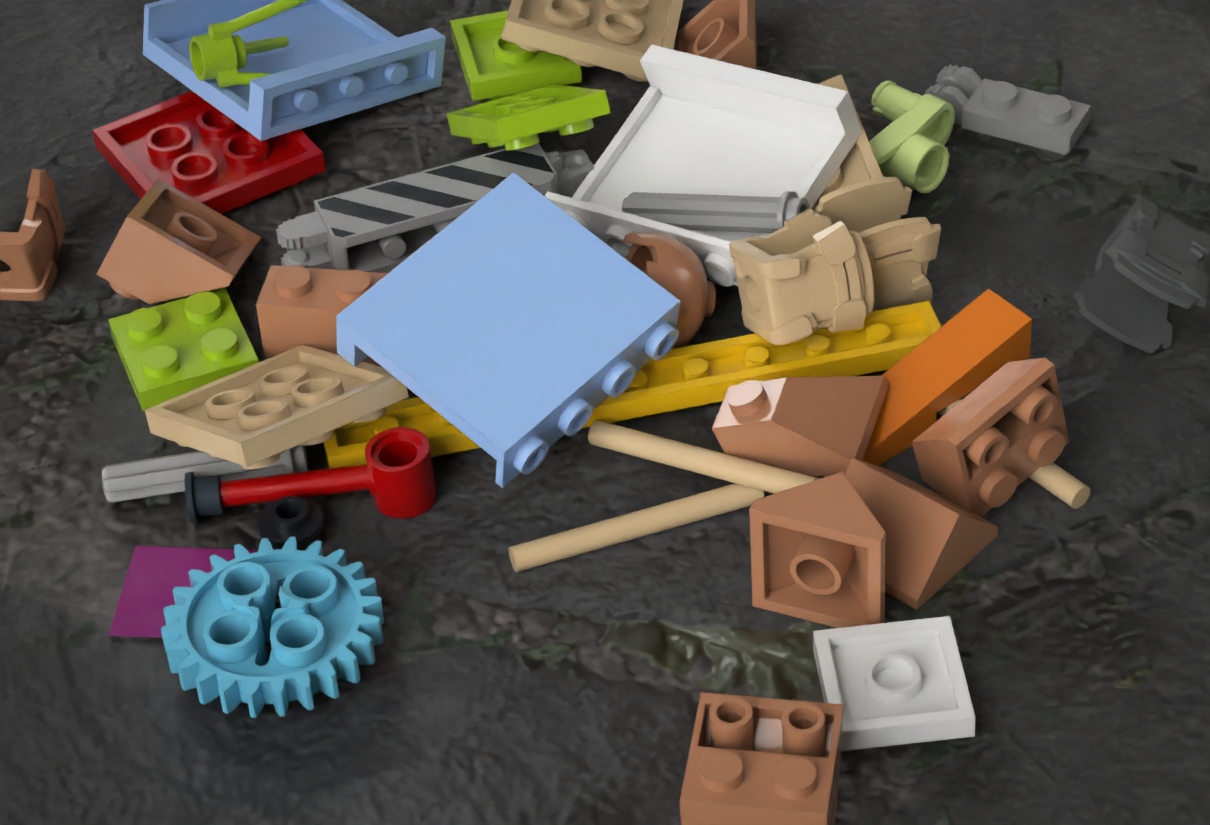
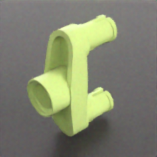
M886 80L875 89L872 95V105L875 106L872 110L875 115L887 118L893 122L872 138L869 143L883 177H898L903 186H908L920 193H929L942 182L949 166L950 155L948 148L944 145L953 129V105L932 94L922 96L904 89L892 81Z

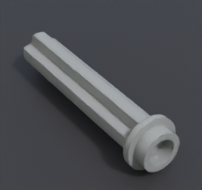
M785 191L781 197L633 192L624 198L622 202V210L625 213L687 230L773 233L784 227V221L810 209L808 200L806 198H799L794 191Z
M301 445L279 453L280 459L276 463L259 469H244L241 465L234 462L210 457L208 453L202 451H193L106 465L102 469V486L107 501L116 503L185 492L184 481L186 472H193L195 478L220 475L221 481L303 472L309 471L306 447Z

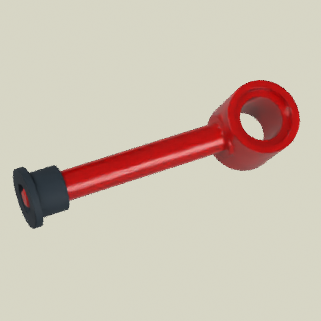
M395 427L384 430L370 439L365 448L367 464L221 481L220 475L195 478L193 472H186L184 482L189 519L191 524H196L200 522V516L224 514L225 507L270 502L286 496L312 497L370 490L374 504L382 514L398 519L415 517L429 510L434 505L438 496L429 441L422 432L416 429Z

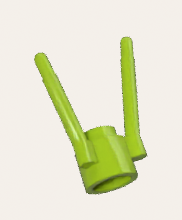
M278 0L228 22L210 24L208 26V34L191 37L189 45L190 59L197 79L199 81L217 79L219 87L223 88L234 85H250V80L270 75L268 73L238 72V69L245 68L246 55L287 47L289 39L282 36L243 43L240 35H232V33L290 10L309 0Z

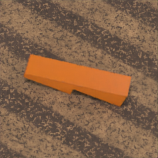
M988 288L881 376H885L889 386L862 461L879 466L911 447L912 441L936 422V413L974 391L1007 362L1030 358L1032 318Z

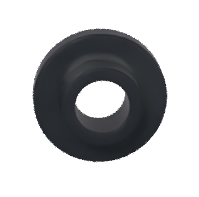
M286 496L268 504L258 517L261 538H268L273 550L282 549L289 537H295L297 549L305 551L313 542L319 540V535L324 527L321 508L314 501L304 497Z

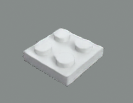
M950 616L813 631V651L824 703L844 704L841 751L975 737L976 717Z

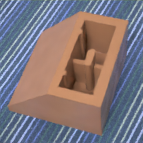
M1045 357L1007 362L914 439L912 445L921 479L942 497L982 517L992 507L996 508L1007 502L1015 492L1016 487L1039 467H1046L1052 464L1060 456L1064 447L1070 443L1055 365Z
M701 692L680 796L681 825H835L844 704Z

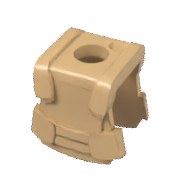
M898 177L875 178L844 186L822 196L819 199V205L816 206V211H813V213L828 216L832 224L842 221L848 231H856L861 235L872 268L874 284L873 311L930 301L931 304L933 299L932 286L926 278L929 261L936 259L941 227L940 224H930L926 217L900 219L902 215H906L908 212L912 190L908 186L903 187Z
M808 209L784 221L783 228L764 237L752 236L729 243L742 305L741 312L744 326L771 344L783 345L798 341L813 333L812 329L829 326L828 331L831 332L863 328L866 316L873 312V275L865 244L861 235L856 231H848L842 221L832 224L828 216L813 213V209Z

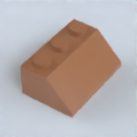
M271 265L256 303L265 360L300 345L339 355L337 353L336 315L388 273L305 268L296 265ZM369 356L362 361L381 367Z

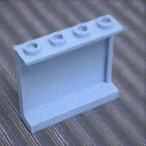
M160 0L144 5L143 55L260 141L440 87L442 83L446 37L435 29L429 28L396 37L343 0H309L297 7L232 33V35H240L243 43L285 36L289 39V45L284 48L246 55L245 68L238 69V72L268 73L270 75L250 80V85H234L220 88L217 79L205 81L197 79L190 59L189 45L191 37L208 34V26L210 24L228 22L278 0Z
M513 172L336 315L337 353L354 367L369 356L497 460L495 483L503 488L519 473L527 475L534 471L544 460L549 447L564 434L572 436L581 430L589 420L593 409L608 396L616 398L621 395L633 381L636 372L650 359L658 361L667 355L679 336L677 322L680 300Z

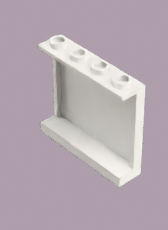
M651 44L640 60L650 87L594 165L595 169L589 172L572 198L549 191L544 196L621 256H628L632 244L624 243L622 240L625 235L633 231L674 237L695 251L704 266L706 277L722 286H731L732 284L738 286L729 243L752 236L764 237L771 233L687 230L623 212L622 202L624 198L633 192L781 197L785 191H794L799 198H806L810 209H812L863 132L848 91Z

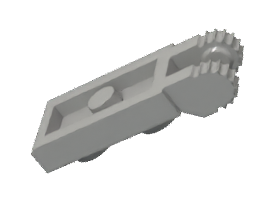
M951 64L948 67L945 66L937 75V80L935 81L937 84L935 86L931 85L924 93V95L932 94L950 102L954 108V123L962 125L964 129L1063 155L1071 152L1090 123L1091 105L1068 100L1060 95H1048L1017 87L1005 81H993L985 78L982 80L972 68L964 66L959 68L957 65L952 66Z

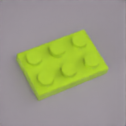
M550 84L447 112L446 114L451 135L471 138L472 144L488 143V147L505 145V150L509 151L538 144L540 142L538 133L559 130L560 135H570L594 128L592 118L611 112L606 90Z

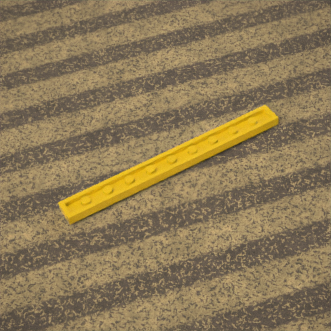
M930 301L873 311L866 316L863 328L831 332L828 331L829 326L812 329L813 333L811 335L783 345L771 344L755 333L671 349L662 359L658 361L650 359L636 372L629 387L616 398L608 396L596 406L589 420L582 428L591 427L592 423L596 420L614 423L722 402L729 386L738 385L749 380L766 381L787 377L858 376L888 370L937 331L941 325ZM419 397L401 400L387 406L386 414L378 419L360 423L350 422L333 430L334 436L323 442L329 468L367 464L365 448L370 439L384 430L395 427H408L422 432L429 441L432 457L481 448Z

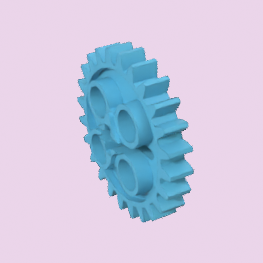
M289 537L283 548L273 550L268 538H262L258 552L251 554L241 544L234 545L235 559L228 562L213 554L209 557L212 571L206 573L191 569L188 572L191 587H174L172 591L175 605L164 607L163 612L166 626L161 627V633L171 673L179 674L181 688L184 691L197 688L199 702L203 705L220 696L222 710L226 714L233 711L241 702L248 703L250 718H256L264 704H274L279 717H283L287 713L289 701L298 700L308 711L314 709L313 694L319 691L334 699L339 697L338 679L358 683L360 681L358 664L373 665L375 662L373 646L383 644L381 624H384L381 597H378L375 579L365 578L364 566L360 561L347 565L345 550L338 549L324 557L322 542L318 540L313 542L305 551L297 549L295 537ZM279 590L281 608L276 609L275 599ZM265 642H270L272 648L268 663V654Z

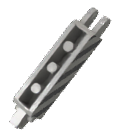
M538 143L516 150H497L314 200L315 212L297 216L293 220L288 219V221H283V224L278 225L279 228L276 229L278 244H281L282 248H287V253L283 254L281 263L282 266L296 265L305 268L390 273L513 172L542 195L549 191L572 197L589 172L595 169L583 149L563 153H544Z

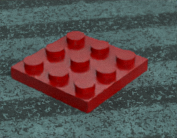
M193 91L92 130L96 149L140 199H142L157 179H160L220 214L246 206L256 199L285 187L297 185L301 181L325 171L323 152L301 129L260 141Z

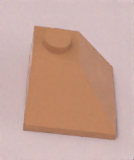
M157 179L127 215L96 275L109 281L112 289L118 294L129 299H140L148 304H154L229 286L256 248L261 237L164 181Z
M885 376L787 377L766 381H745L728 387L712 430L724 453L812 477L831 475L842 471L845 473L852 457L863 460L889 385Z

